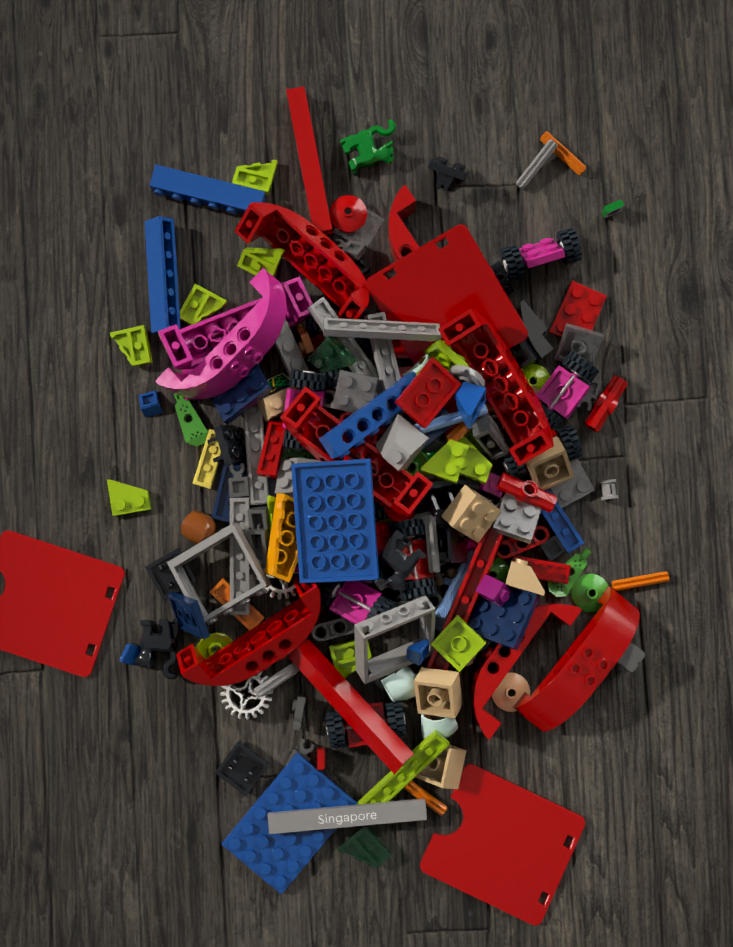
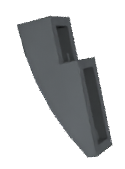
M523 300L518 308L519 316L528 330L526 341L539 357L538 361H541L553 350L552 346L543 336L548 329Z
M268 506L253 507L247 510L250 527L246 531L247 540L262 568L265 569L270 540Z

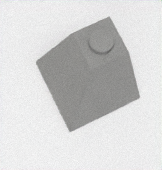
M398 414L377 442L376 447L387 462L398 471L409 467L430 438L402 415Z

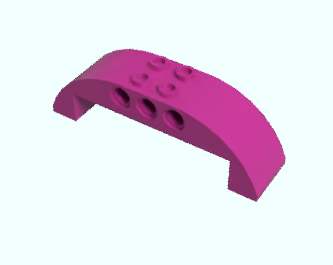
M262 268L250 283L263 298L187 377L168 367L158 377L156 383L177 395L190 399L215 397L235 386L263 359V356L270 350L280 335L286 316V296L282 283Z
M300 276L282 283L286 296L285 318L290 329L311 315L307 308L313 303ZM262 298L180 330L177 324L158 331L174 368L179 370L196 368Z

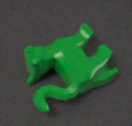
M392 119L388 120V129L375 125L367 130L360 131L356 135H350L340 140L345 155H349L354 149L358 150L359 156L349 161L353 175H356L358 169L363 167H372L379 162L387 164L393 162V142L390 141L377 150L373 141L375 133L382 136H390L394 133L396 124Z

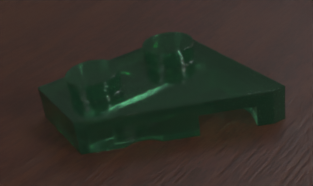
M327 336L307 359L320 373L351 366L358 361L336 337Z
M368 825L361 827L337 849L340 853L345 852L354 856V859L360 862L364 861L374 868H378L392 855Z

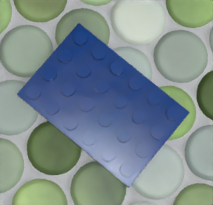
M371 458L291 464L300 583L380 579Z
M297 752L222 841L221 845L282 895L336 828L269 834L268 812L356 805L357 801Z

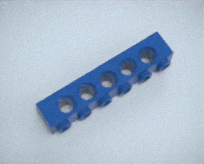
M414 371L403 376L319 438V441L332 459L345 457L350 453L349 449L352 446L358 447L365 442L364 437L376 434L380 430L378 428L380 425L384 424L385 426L394 420L393 416L396 413L402 414L404 412L394 402L401 395V391H404L416 377ZM387 401L391 405V410L387 407ZM372 412L376 414V420L373 419ZM358 423L361 424V426H362V431H359V430H358V428H357V424H358ZM343 434L347 436V443L342 439Z

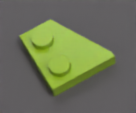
M195 284L180 310V319L193 325L205 320L227 305L228 302Z

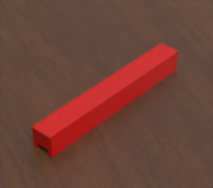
M305 87L287 88L286 93L311 222L326 236L332 235V225Z
M493 525L490 526L477 545L442 631L457 615L466 623H468L480 597L476 589L485 574L489 576L505 535L493 532ZM434 649L427 668L449 671L452 664Z
M309 639L292 651L288 658L395 775L414 753Z

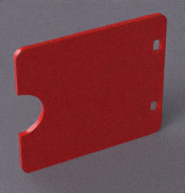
M463 224L456 225L366 280L367 290H369L380 311L385 312L387 321L438 323L442 327L470 308H473L493 326L508 348L521 343L528 337V330L470 231ZM447 238L449 244L439 249L436 243ZM392 269H395L397 275L391 277L390 279H388L386 275H384ZM399 340L414 365L421 357L426 355L423 353L424 350L437 342ZM455 344L450 345L456 354H460Z
M8 530L3 532L0 537V571L5 579V589L0 596V650L81 677L89 676L93 671L125 576L124 569L118 565ZM109 587L115 588L111 599L106 597ZM89 644L96 645L92 656L86 654Z
M466 764L462 770L459 788L453 789L450 796L462 809V824L451 834L441 835L433 833L421 859L420 868L425 874L531 925H539L546 914L584 829L585 820L581 815L474 764ZM567 835L573 837L569 848L563 845ZM542 891L548 893L544 904L538 901Z

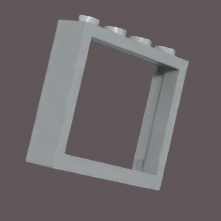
M237 523L230 524L167 562L183 594L198 600L205 623L208 625L216 622L219 615L224 614L225 616L233 612V607L240 604V606L247 604L251 601L250 597L253 595L260 596L268 591L266 588L271 586L261 564ZM235 535L260 584L207 614L182 566Z
M426 595L354 624L356 672L364 684L413 664L406 659L407 648L424 639L429 640V653L425 658L432 656L434 647L431 643L434 641L435 607ZM420 618L419 639L368 660V639Z

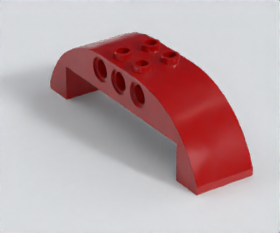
M406 185L401 187L397 193L389 214L388 239L394 261L419 248L402 222L403 219L415 212L416 200Z
M252 202L249 204L234 232L247 244L262 237L273 248L284 249L283 257L341 309L337 314L339 318L359 319L368 306L369 290L366 288V280L353 260L316 226L299 214L270 203Z
M470 308L440 327L438 330L448 346L455 344L469 367L476 370L485 380L486 398L514 444L509 448V451L518 466L553 448V436L545 412L514 356L493 326L479 312Z
M305 386L280 416L286 428L302 446L321 462L371 458L374 501L391 511L409 516L432 487L433 483L418 471L414 477L405 470L398 471L383 458L378 449L366 440L356 448L352 446L349 449L350 453L345 457L332 459L319 441V438L340 424L341 421L320 406L321 398ZM343 434L342 439L347 443V436Z
M299 575L294 577L292 581L300 596L298 600L205 659L193 643L178 652L176 655L182 676L202 685L226 686L247 680L268 669L270 665L278 660L285 658L287 654L296 649L308 637L316 624L321 600L320 590L316 582L300 583Z
M610 586L598 599V602L602 605L600 610L534 693L529 696L524 692L513 706L515 710L543 732L554 729L562 724L587 701L621 658L634 637L639 623L640 612Z
M558 603L537 605L517 651L507 648V653L500 655L499 650L503 646L496 643L484 650L482 654L484 658L480 662L473 678L471 703L476 721L489 740L501 725V722L483 708L549 614L556 617L562 623L571 626L582 609ZM495 662L496 668L493 671H488V665Z

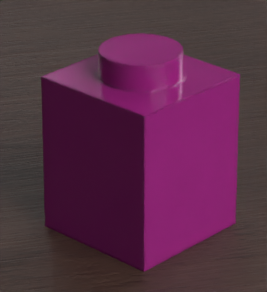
M486 574L476 589V592L481 597L500 607L508 600L512 591L503 582Z

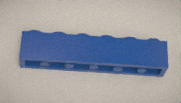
M156 164L149 185L155 195L161 197L165 195L172 196L177 201L188 200L191 204L201 206V204L208 205L213 210L224 209L233 215H237V213L244 214L252 202L265 203L266 201L265 191Z
M157 216L144 221L151 333L158 334V331L177 324L179 330L181 329L174 219Z

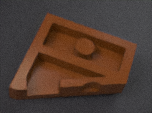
M302 324L295 326L294 328L300 341L298 342V347L302 356H305L307 361L314 359L315 351L308 332L303 328Z

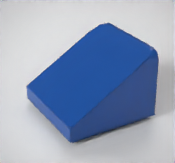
M157 390L138 395L144 417L163 412Z
M424 639L410 645L407 648L406 659L420 665L429 653V640Z
M134 643L126 644L119 659L120 662L137 665L135 658L139 655L141 647Z

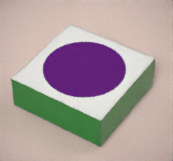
M618 200L605 206L601 214L603 218L620 212L625 205L622 200Z

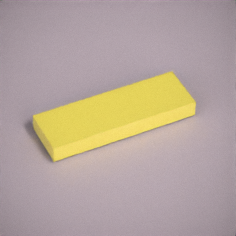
M211 429L208 431L193 480V484L212 489L220 462L214 463L213 458L222 455L218 443L208 444L207 440L216 437L214 430Z

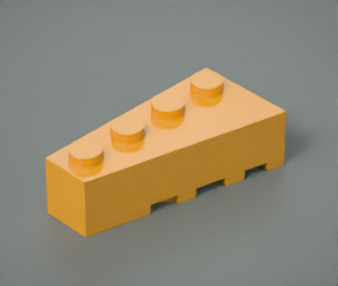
M276 493L265 574L290 582L298 563L294 498L286 494Z

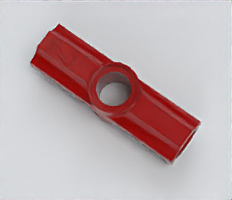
M615 375L611 378L604 392H601L593 404L594 408L584 422L587 428L595 432L601 429L607 417L616 408L618 399L628 385L624 379Z
M506 473L501 475L496 486L497 489L516 497V500L540 507L549 513L553 510L557 501V496L539 489L533 481L524 482Z

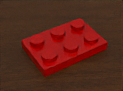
M572 281L549 334L561 338L566 323L592 330L607 295Z
M430 358L394 403L420 427L425 429L460 387L461 383L435 358Z

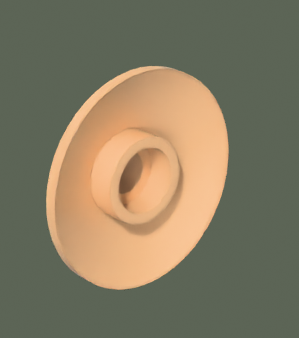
M509 672L492 694V698L500 709L514 712L517 710L513 706L523 693L526 692L530 696V687L524 677L517 673ZM510 689L515 690L514 696L508 695Z

